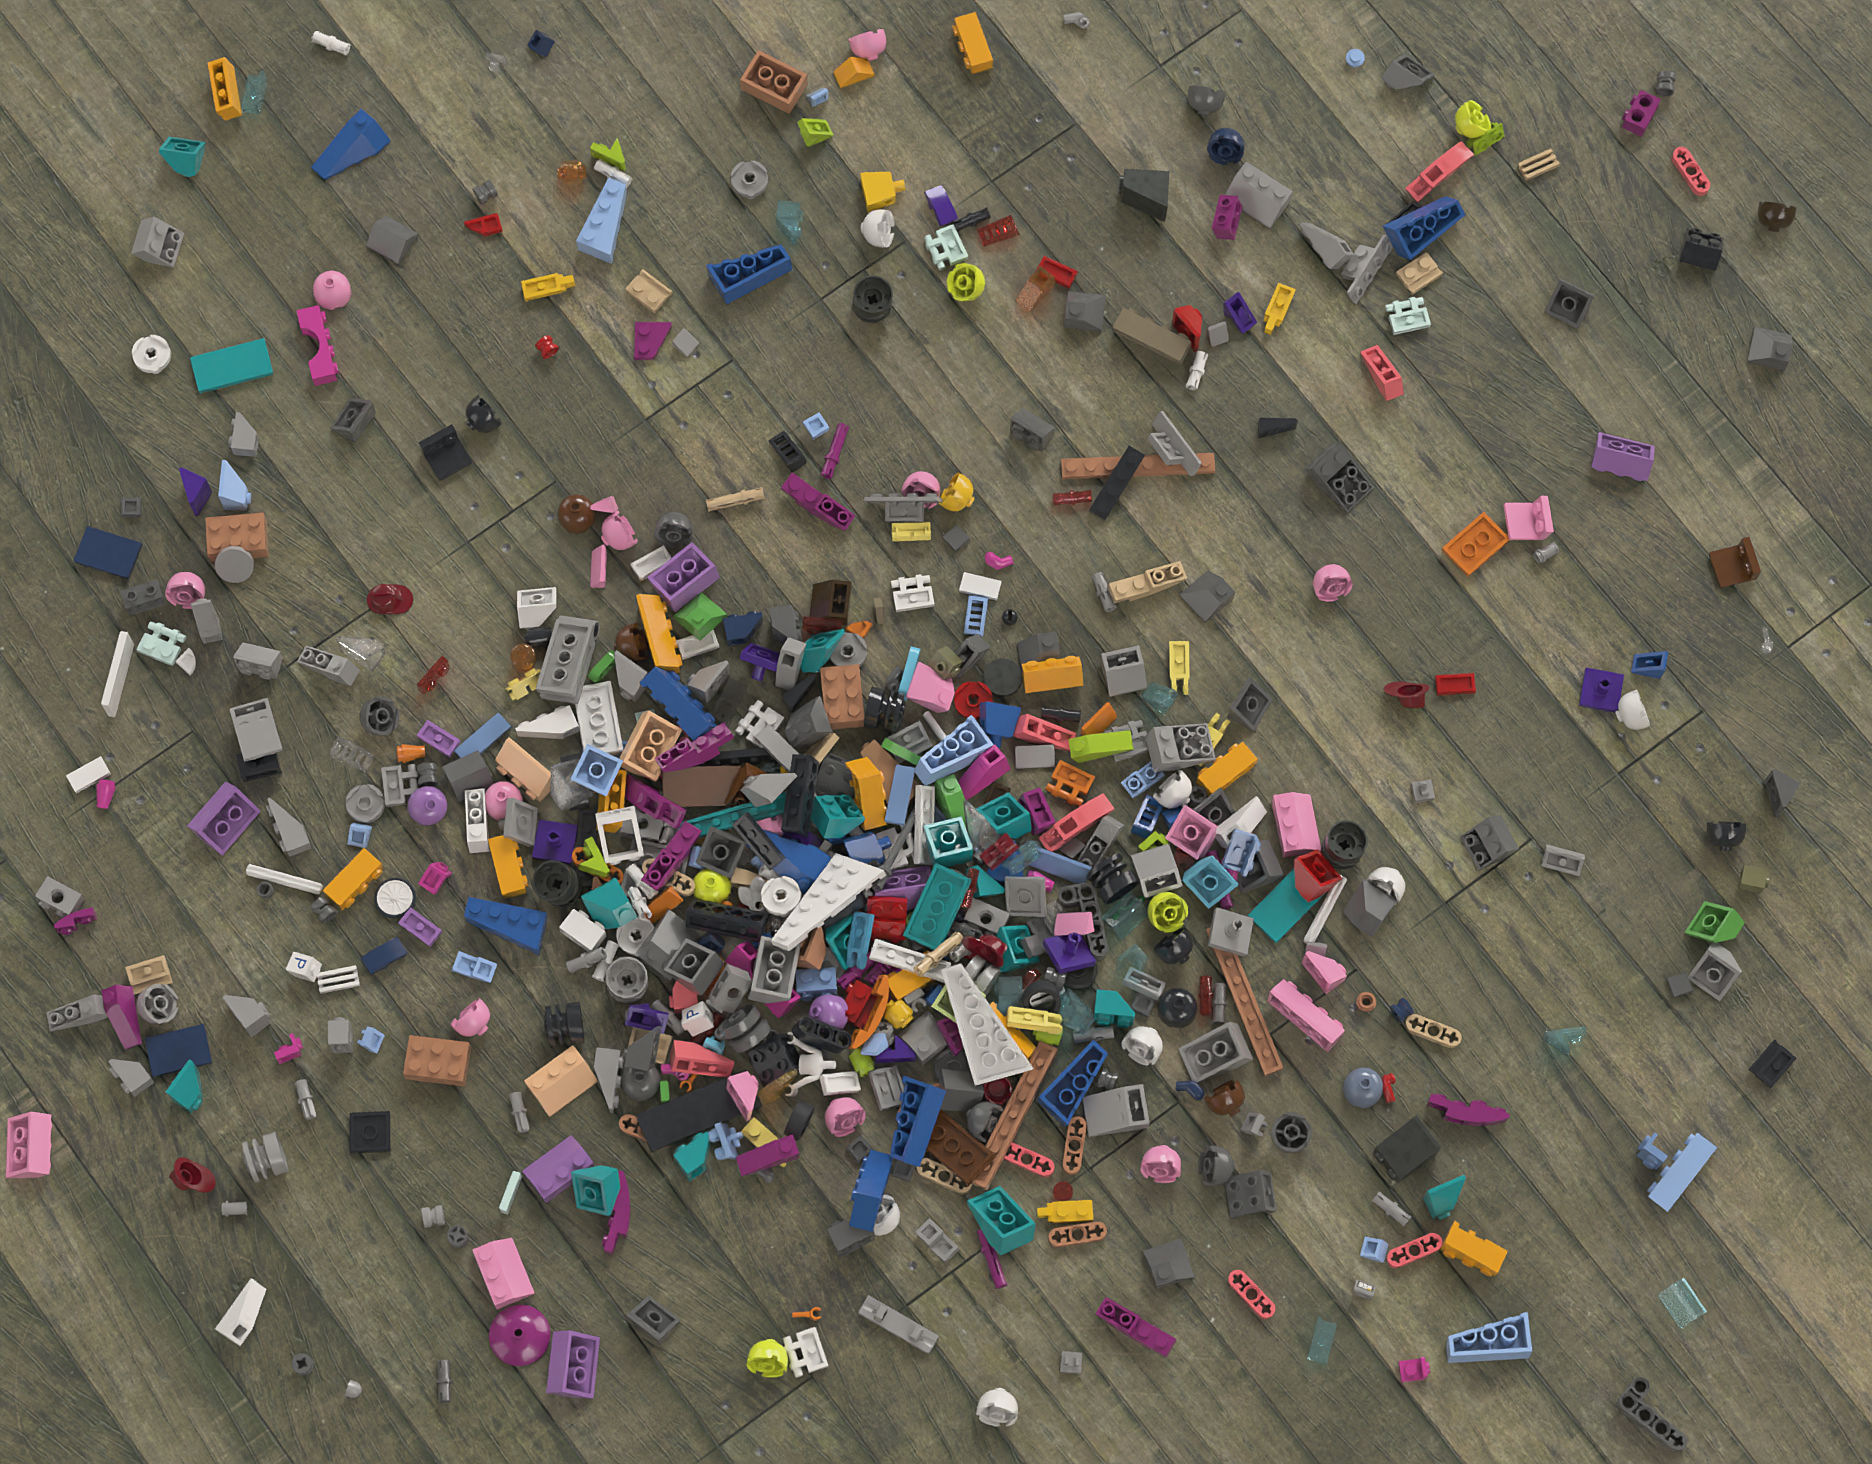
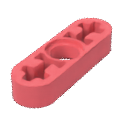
M1676 148L1672 154V162L1694 194L1698 196L1707 194L1710 188V181L1687 148ZM1678 153L1679 155H1684V158H1677ZM1689 167L1694 168L1696 174L1689 175L1686 169ZM1698 184H1704V189L1702 187L1698 188Z
M1013 1142L1010 1145L1012 1152L1017 1154V1150L1021 1151L1018 1155V1161L1014 1160L1015 1155L1013 1154L1003 1158V1160L1041 1177H1049L1054 1172V1163L1051 1159ZM1024 1154H1029L1033 1161L1031 1164L1025 1165L1021 1162V1157ZM1036 1158L1040 1159L1038 1161L1039 1164L1044 1165L1048 1163V1167L1051 1170L1042 1172V1167L1036 1165V1169L1032 1167L1035 1165Z
M1430 1233L1394 1248L1387 1254V1264L1392 1268H1399L1435 1253L1442 1246V1238L1436 1233ZM1429 1238L1438 1241L1435 1245L1436 1248L1430 1245L1425 1248L1427 1252H1424L1423 1245L1429 1243ZM1412 1245L1418 1246L1420 1254L1412 1256L1409 1253V1247ZM1402 1249L1405 1250L1406 1257L1400 1258L1399 1263L1391 1261L1394 1253L1396 1256L1403 1254Z
M1232 1271L1228 1277L1229 1286L1260 1318H1271L1275 1312L1274 1303L1243 1271ZM1234 1275L1242 1277L1241 1282L1244 1286L1246 1282L1250 1284L1244 1288L1243 1292L1239 1290L1242 1288L1239 1283H1233ZM1254 1289L1257 1292V1298L1249 1300L1246 1297V1291ZM1260 1297L1264 1299L1261 1301V1303L1265 1307L1267 1305L1270 1306V1314H1268L1267 1312L1263 1314L1261 1312L1263 1308L1260 1304H1258L1257 1307L1254 1306V1304L1259 1301Z

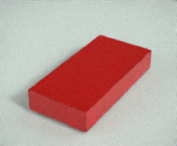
M1043 256L1035 274L1067 289H1070L1078 271L1046 256Z
M1474 673L1435 675L1437 696L1476 693Z

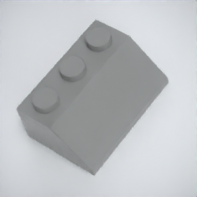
M1245 162L1234 177L1225 195L1238 196L1243 206L1242 211L1270 229L1290 203L1293 191L1248 162Z
M761 936L748 996L749 1000L763 1003L790 1000L801 944L788 951L774 946L771 941L772 938Z

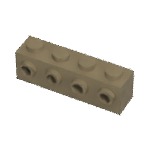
M1132 308L1128 310L1122 309L1113 326V332L1179 365L1182 364L1191 347L1189 337L1182 333H1179V335L1173 333L1172 329L1166 325L1161 327L1155 324L1156 321L1148 316L1145 318L1139 316V313Z

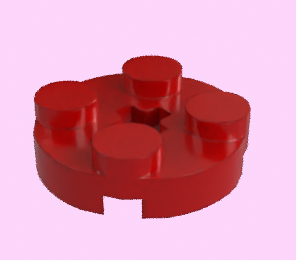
M969 681L961 684L954 696L955 709L965 719L971 715L975 720L980 719V703L986 701L993 703L990 689L984 683L978 681ZM969 697H977V704L971 705Z

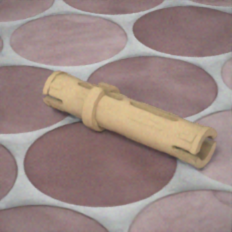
M760 487L747 491L744 489L739 493L707 499L706 503L708 512L738 504L747 505L748 502L765 498L763 489Z
M956 931L934 951L928 952L925 958L914 966L915 973L922 977L931 968L938 966L945 956L962 943L963 936Z

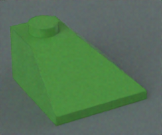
M701 592L674 614L673 618L701 641L728 615Z
M1704 901L1684 933L1692 937L1717 943L1734 939L1745 921L1733 908Z

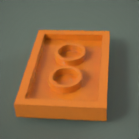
M1483 512L1449 541L1441 551L1469 577L1505 546L1510 539Z

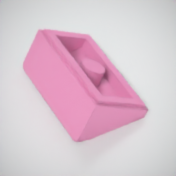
M612 496L600 500L590 507L591 510L614 513L618 510V506Z
M601 545L592 551L590 580L592 588L605 587L607 560L605 545Z
M1058 913L1054 936L1069 935L1073 932L1079 935L1094 932L1092 913Z

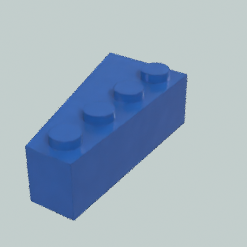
M1445 196L1382 227L1397 255L1411 260L1464 217L1465 213L1457 199Z
M782 245L759 250L756 254L752 255L744 254L741 255V258L734 260L726 259L719 264L713 265L712 263L706 265L708 276L726 305L793 270L791 259Z
M655 666L639 683L644 688L647 687L653 691L651 696L656 701L658 700L661 704L666 705L664 710L674 719H679L677 724L688 736L695 741L717 726L714 723V717L702 709L704 706L698 699H694L691 696L692 691L686 685L681 684L678 674L674 671L670 672Z

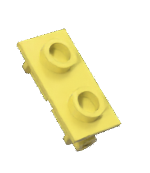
M930 522L892 523V541L931 540Z
M533 668L524 673V678L520 680L515 678L508 682V687L505 690H511L509 694L511 699L519 700L527 695L529 692L526 686L528 685L531 691H534L539 679L538 673L541 670Z

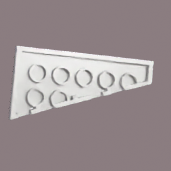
M836 853L772 938L773 945L790 951L807 938L811 930L815 927H821L824 924L823 921L829 916H835L856 899V895L864 889L867 891L871 888L875 880L878 878L881 880L885 877V871Z
M957 964L941 969L974 1084L979 1085L1033 1070L1032 1065L963 965Z

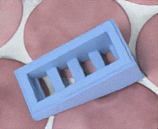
M968 596L964 634H978L983 637L988 598ZM972 603L983 604V608L971 605ZM971 610L981 611V612H982V615H976V614H970V613H971ZM970 618L981 619V623L969 620ZM969 625L979 626L980 630H973L968 628Z

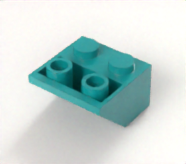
M850 795L814 797L811 819L823 838H842L865 820V817Z
M1097 989L1093 1022H1097V1025L1108 1026L1109 1024H1117V1027L1120 1028L1133 1026L1135 1012L1117 991Z
M708 1132L704 1134L698 1133L692 1138L690 1144L687 1146L683 1144L675 1150V1163L689 1182L706 1171L711 1144Z

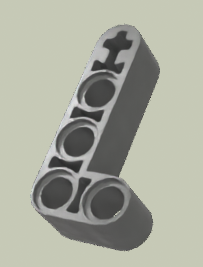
M1080 883L1062 887L1058 893V903L1061 907L1073 908L1079 906L1080 912H1085L1087 909L1095 911L1096 914L1092 916L1093 926L1100 933L1097 935L1089 933L1085 934L1088 948L1095 960H1103L1107 955L1108 944L1095 887L1091 883ZM1083 890H1088L1091 892L1092 895L1089 897L1082 896L1081 892ZM1069 894L1072 896V899L1065 901L1061 896ZM1097 941H1099L1098 945L1099 949L1102 950L1101 953L1095 950Z
M1644 1377L1635 1378L1616 1402L1617 1409L1672 1453L1682 1451L1687 1445L1686 1436L1642 1401L1650 1389V1384ZM1635 1383H1641L1644 1391H1636ZM1624 1398L1631 1401V1408L1623 1406L1622 1400ZM1639 1412H1645L1648 1415V1420L1642 1421L1639 1418ZM1657 1424L1664 1427V1434L1656 1432L1655 1426ZM1669 1433H1672V1434L1669 1436V1438L1666 1440L1665 1437H1666ZM1675 1439H1679L1678 1446L1673 1445Z

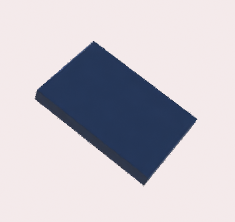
M87 526L73 561L76 564L129 580L142 548V543Z
M204 1024L145 1038L153 1077L179 1072L189 1059L193 1061L196 1067L213 1063Z

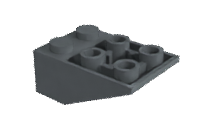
M1330 444L1304 468L1312 480L1346 513L1374 488L1341 444Z

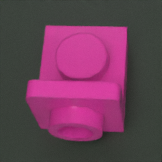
M442 862L432 863L428 866L418 884L432 894H437L445 879L450 877L452 872Z
M293 1033L289 1034L293 1045L281 1046L278 1048V1051L274 1052L279 1064L302 1056L300 1049H303L302 1042Z
M1425 1357L1398 1362L1401 1383L1426 1380L1428 1374H1430V1365L1428 1361H1425Z

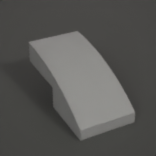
M930 1218L915 1232L945 1264L960 1250Z

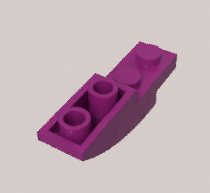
M794 473L790 474L780 488L795 499V503L842 531L847 529L856 516L827 494L817 491Z
M723 722L693 742H690L688 738L679 742L656 757L655 761L663 772L690 768L719 755L718 748L732 740L734 736Z
M627 774L625 798L654 819H660L674 828H680L687 810L661 796L659 791Z
M684 821L667 847L659 853L641 881L656 891L662 888L687 858L692 846L701 835V830Z
M1435 1093V1095H1430L1427 1106L1445 1112L1443 1120L1469 1126L1496 1125L1507 1122L1510 1116L1509 1113H1506L1505 1109L1501 1107L1492 1108L1481 1100H1472L1469 1107H1467L1464 1102L1458 1100L1453 1102L1447 1100L1446 1096Z
M621 1170L618 1173L620 1190L611 1212L614 1216L609 1218L608 1227L610 1231L608 1235L604 1236L602 1242L605 1253L610 1255L614 1253L618 1237L627 1238L630 1225V1193L624 1172Z
M1105 1297L1095 1313L1096 1316L1149 1350L1152 1349L1167 1358L1177 1341L1176 1338L1144 1321L1139 1315Z

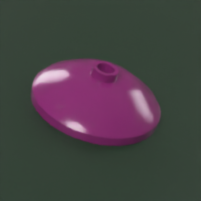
M513 1305L502 1310L494 1318L489 1331V1342L495 1355L504 1363L512 1366H526L539 1360L546 1352L550 1343V1327L544 1315L537 1309L528 1305ZM517 1330L522 1331V1335L519 1337L515 1336Z

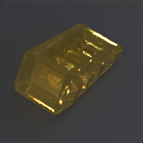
M794 1069L783 1074L761 1089L757 1095L766 1104L776 1101L798 1074V1071Z

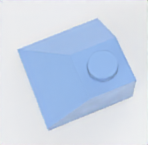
M222 460L218 494L224 510L247 511L248 504H251V493L248 492L246 485L226 460Z
M587 744L570 780L607 796L623 760Z

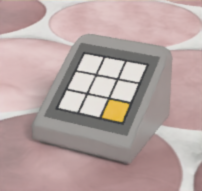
M1356 1280L1352 1293L1371 1300L1376 1287L1361 1280Z

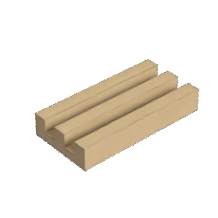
M1551 148L1518 163L1517 166L1526 181L1559 167L1560 163L1556 160L1555 154L1553 155ZM1552 161L1551 164H1549V165H1547V166H1545V167H1543V168H1540V169H1538V170H1536V171H1534V172H1532V173H1529V174L1526 173V172H1528V171H1530V170H1533V169H1535V168H1538V167H1540L1541 165H1544V164H1546V163Z

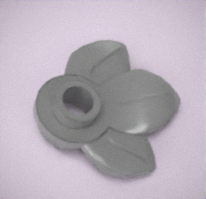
M760 876L753 879L750 888L739 887L738 895L740 901L744 905L749 906L750 910L767 913L764 905L760 909L755 907L757 902L762 903L761 891L766 883Z

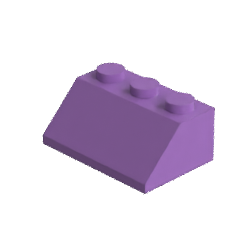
M1599 432L1591 467L1600 472L1609 471L1617 476H1629L1636 481H1648L1654 461L1655 446Z
M690 543L647 577L662 600L674 612H677L720 578L716 566L693 543Z
M225 782L187 827L203 842L223 856L260 813V810L237 787Z
M930 865L893 870L891 877L886 880L882 891H877L876 889L874 890V895L908 898L907 911L915 908L931 874Z
M571 1135L522 1172L544 1202L547 1203L573 1184L572 1171L595 1166L581 1145Z
M570 1330L553 1332L546 1393L564 1397L593 1399L600 1337Z

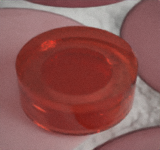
M1036 968L1030 970L1022 979V983L1027 987L1029 984L1038 981L1041 973Z
M1058 1182L1053 1188V1196L1058 1202L1069 1201L1073 1196V1188L1068 1182Z

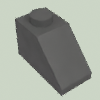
M978 634L965 639L955 652L963 660L959 667L961 670L956 675L958 679L974 667L990 649V646Z

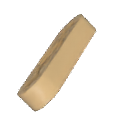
M655 859L644 861L642 865L643 874L647 872V866H651ZM678 871L673 874L674 880L672 882H666L663 885L666 888L671 885L678 894L685 897L692 895L695 889L694 881ZM678 877L680 878V883L686 885V883H689V887L691 889H686L685 891H683L682 885L677 883Z
M1417 1014L1409 1016L1405 1022V1028L1409 1033L1448 1048L1457 1047L1462 1039L1461 1033L1458 1030ZM1417 1020V1024L1420 1026L1426 1023L1424 1033L1421 1032L1422 1027L1416 1026L1415 1029L1412 1028V1024L1409 1021ZM1430 1026L1438 1028L1439 1034L1437 1036L1428 1034ZM1443 1030H1445L1444 1035L1451 1036V1034H1454L1457 1041L1454 1040L1453 1043H1450L1448 1037L1444 1036L1442 1040L1439 1038Z
M923 1158L921 1165L925 1166L928 1163L929 1168L932 1170L938 1167L935 1172V1178L931 1177L933 1172L927 1170L923 1173L922 1167H917L919 1176L958 1194H967L971 1190L972 1184L962 1189H959V1184L955 1182L953 1186L949 1185L953 1180L954 1174L944 1165L931 1159ZM941 1171H947L950 1174V1178L948 1181L943 1182L939 1180L938 1174ZM958 1177L955 1178L956 1181L962 1182Z

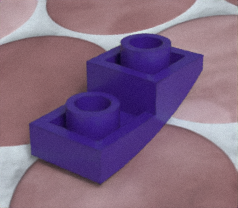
M942 185L924 192L930 210H934L939 226L958 219L955 209Z

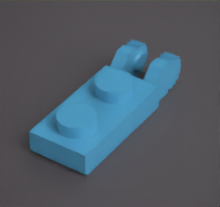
M854 912L847 947V966L854 967L856 964L858 969L865 968L868 960L866 954H868L875 915Z

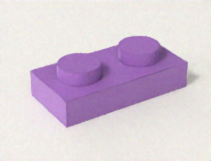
M429 720L426 721L417 734V738L449 758L461 743L458 738Z
M411 907L398 922L401 927L429 947L433 945L442 933L441 929Z

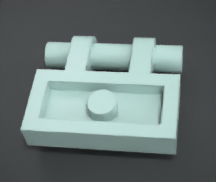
M953 224L937 230L936 239H932L931 235L924 237L925 246L931 252L934 265H937L939 271L946 268L943 263L945 260H948L952 266L968 259V254ZM940 245L944 250V253L941 254L937 250V247Z
M1411 297L1406 301H1393L1392 304L1385 305L1386 312L1394 311L1395 313L1389 315L1393 335L1431 326L1426 307L1418 308L1419 305L1424 304L1422 297ZM1410 308L1411 310L1402 312L1401 309Z
M150 621L148 629L154 632L152 635L147 633L143 635L136 649L137 652L173 666L181 651V648L175 644L177 640L184 643L186 635L181 634L179 630L166 628L164 624L159 622L156 624ZM161 634L170 637L169 641L166 642L159 639Z

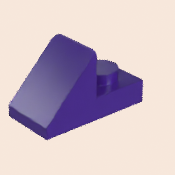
M1236 292L1223 303L1224 316L1232 319L1240 333L1244 334L1258 323L1240 292Z
M647 1003L630 1005L625 1025L649 1031L657 1026H662L661 1033L664 1034L669 1013L649 1009V1004Z
M896 1035L895 1050L887 1048L879 1055H875L876 1063L916 1062V1053Z

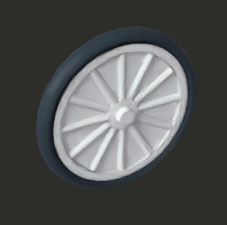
M390 878L383 881L377 887L374 894V903L377 910L388 918L403 917L410 907L413 909L416 901L414 888L408 881L401 878Z

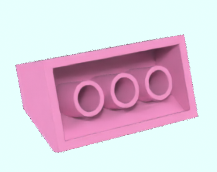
M1283 979L1270 991L1267 1002L1326 1052H1329L1345 1032L1343 1025L1336 1019L1332 1020L1328 1017L1325 1009L1320 1006L1316 1007L1308 995H1302L1298 992L1296 985L1291 981L1287 982Z

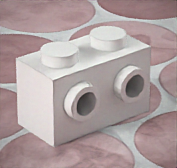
M573 909L560 925V932L587 952L596 950L606 938L605 927L597 921L595 923L588 919L589 916L581 910L578 912Z

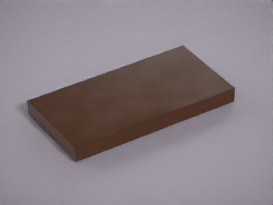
M704 766L669 772L662 771V796L680 807L726 806L727 799L735 778L741 770V766Z
M939 1110L926 1151L969 1186L996 1156L945 1112Z

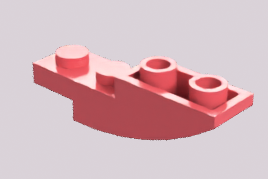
M1460 141L1421 172L1405 190L1419 203L1474 154Z
M1103 793L1053 825L1054 827L1039 837V840L1048 851L1055 852L1082 831L1084 833L1103 817L1114 811L1115 808Z

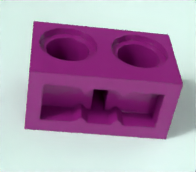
M1640 90L1638 96L1634 94L1629 104L1632 106L1630 111L1626 109L1622 116V120H1624L1622 128L1642 137L1661 99L1643 90ZM1644 103L1647 107H1643L1640 104ZM1632 118L1638 119L1639 122L1633 121Z
M1219 195L1212 224V230L1217 239L1235 240L1243 208L1238 196Z
M1040 787L1023 793L1017 800L1030 813L1031 833L1033 836L1050 830L1056 823Z

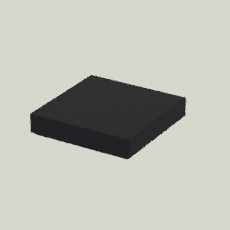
M390 1111L349 1113L351 1154L391 1152Z

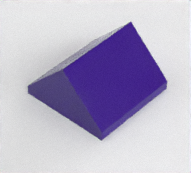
M183 467L179 468L189 504L194 515L198 516L212 494L211 488L206 478Z

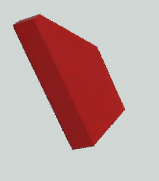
M498 213L464 222L466 228L484 237L503 232Z

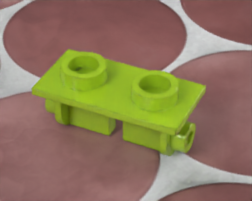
M1492 122L1491 130L1479 138H1468L1466 144L1469 148L1473 147L1474 156L1505 137L1503 124Z

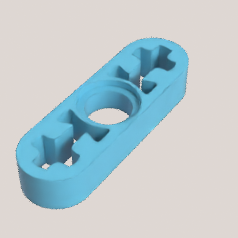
M912 646L898 691V695L899 692L905 693V701L908 700L905 697L921 652L920 648Z

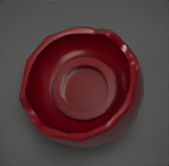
M1004 1077L983 1083V1097L988 1102L997 1105L1003 1104L1011 1097L1012 1086L1010 1080Z

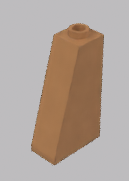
M874 739L871 743L866 742L861 747L860 758L868 757L879 771H882L884 776L882 787L886 793L884 803L888 807L895 767L899 764ZM914 779L908 807L915 802V787L919 785Z

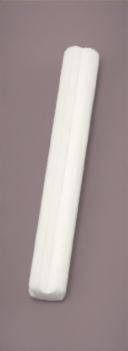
M249 864L246 869L248 876L318 895L322 892L323 886L318 882Z
M1340 875L1343 879L1329 890L1304 938L1306 944L1308 941L1315 942L1347 881L1344 876Z

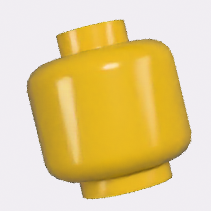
M891 1000L887 1004L884 1018L895 1029L905 1028L913 1019V1010L903 1000H897L896 1002Z

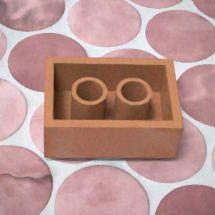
M759 50L740 79L741 90L788 114L791 113L808 85L807 74Z
M264 513L205 518L207 554L211 562L215 561V558L222 549L230 546L243 548L253 558L269 557L267 520Z
M859 664L820 668L823 705L831 729L864 727Z
M409 1035L403 1072L405 1079L465 1087L471 1054L470 1043Z

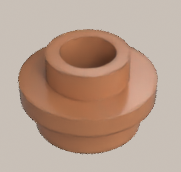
M1363 992L1358 995L1356 1005L1363 1012L1372 1011L1376 1006V998L1369 992ZM1366 999L1370 1004L1364 1005L1362 1001Z

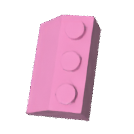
M1295 792L1273 795L1272 807L1282 858L1304 855L1317 849L1321 852L1311 796Z
M28 1112L8 1118L6 1178H38L49 1175L51 1168L50 1140L52 1129L50 1114Z
M512 1238L493 1241L473 1249L497 1310L535 1294Z

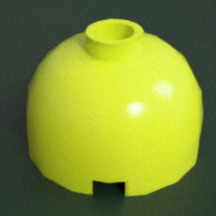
M1472 100L1464 103L1457 110L1455 128L1460 135L1474 139L1481 137L1491 130V122L1487 114L1483 116L1480 112L1482 107Z
M967 263L954 266L956 268L949 272L947 278L949 293H952L955 300L964 302L978 298L985 288V277L982 271L977 266Z
M704 868L693 879L695 884L694 898L720 904L722 901L728 900L731 893V882L728 877Z
M1159 893L1149 902L1147 909L1148 918L1151 924L1160 931L1166 933L1174 932L1183 926V921L1188 916V906L1185 900L1175 893Z
M766 1339L753 1345L748 1354L746 1365L752 1373L756 1374V1371L764 1372L762 1374L763 1377H779L783 1375L784 1371H787L788 1356L783 1346L773 1339Z

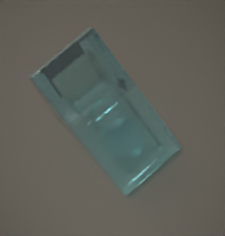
M1151 682L1140 697L1159 713L1165 714L1175 702L1178 693L1174 689Z
M1586 1027L1546 1031L1543 1039L1562 1054L1568 1056L1570 1053L1568 1040H1570V1043L1582 1041V1038L1587 1034Z

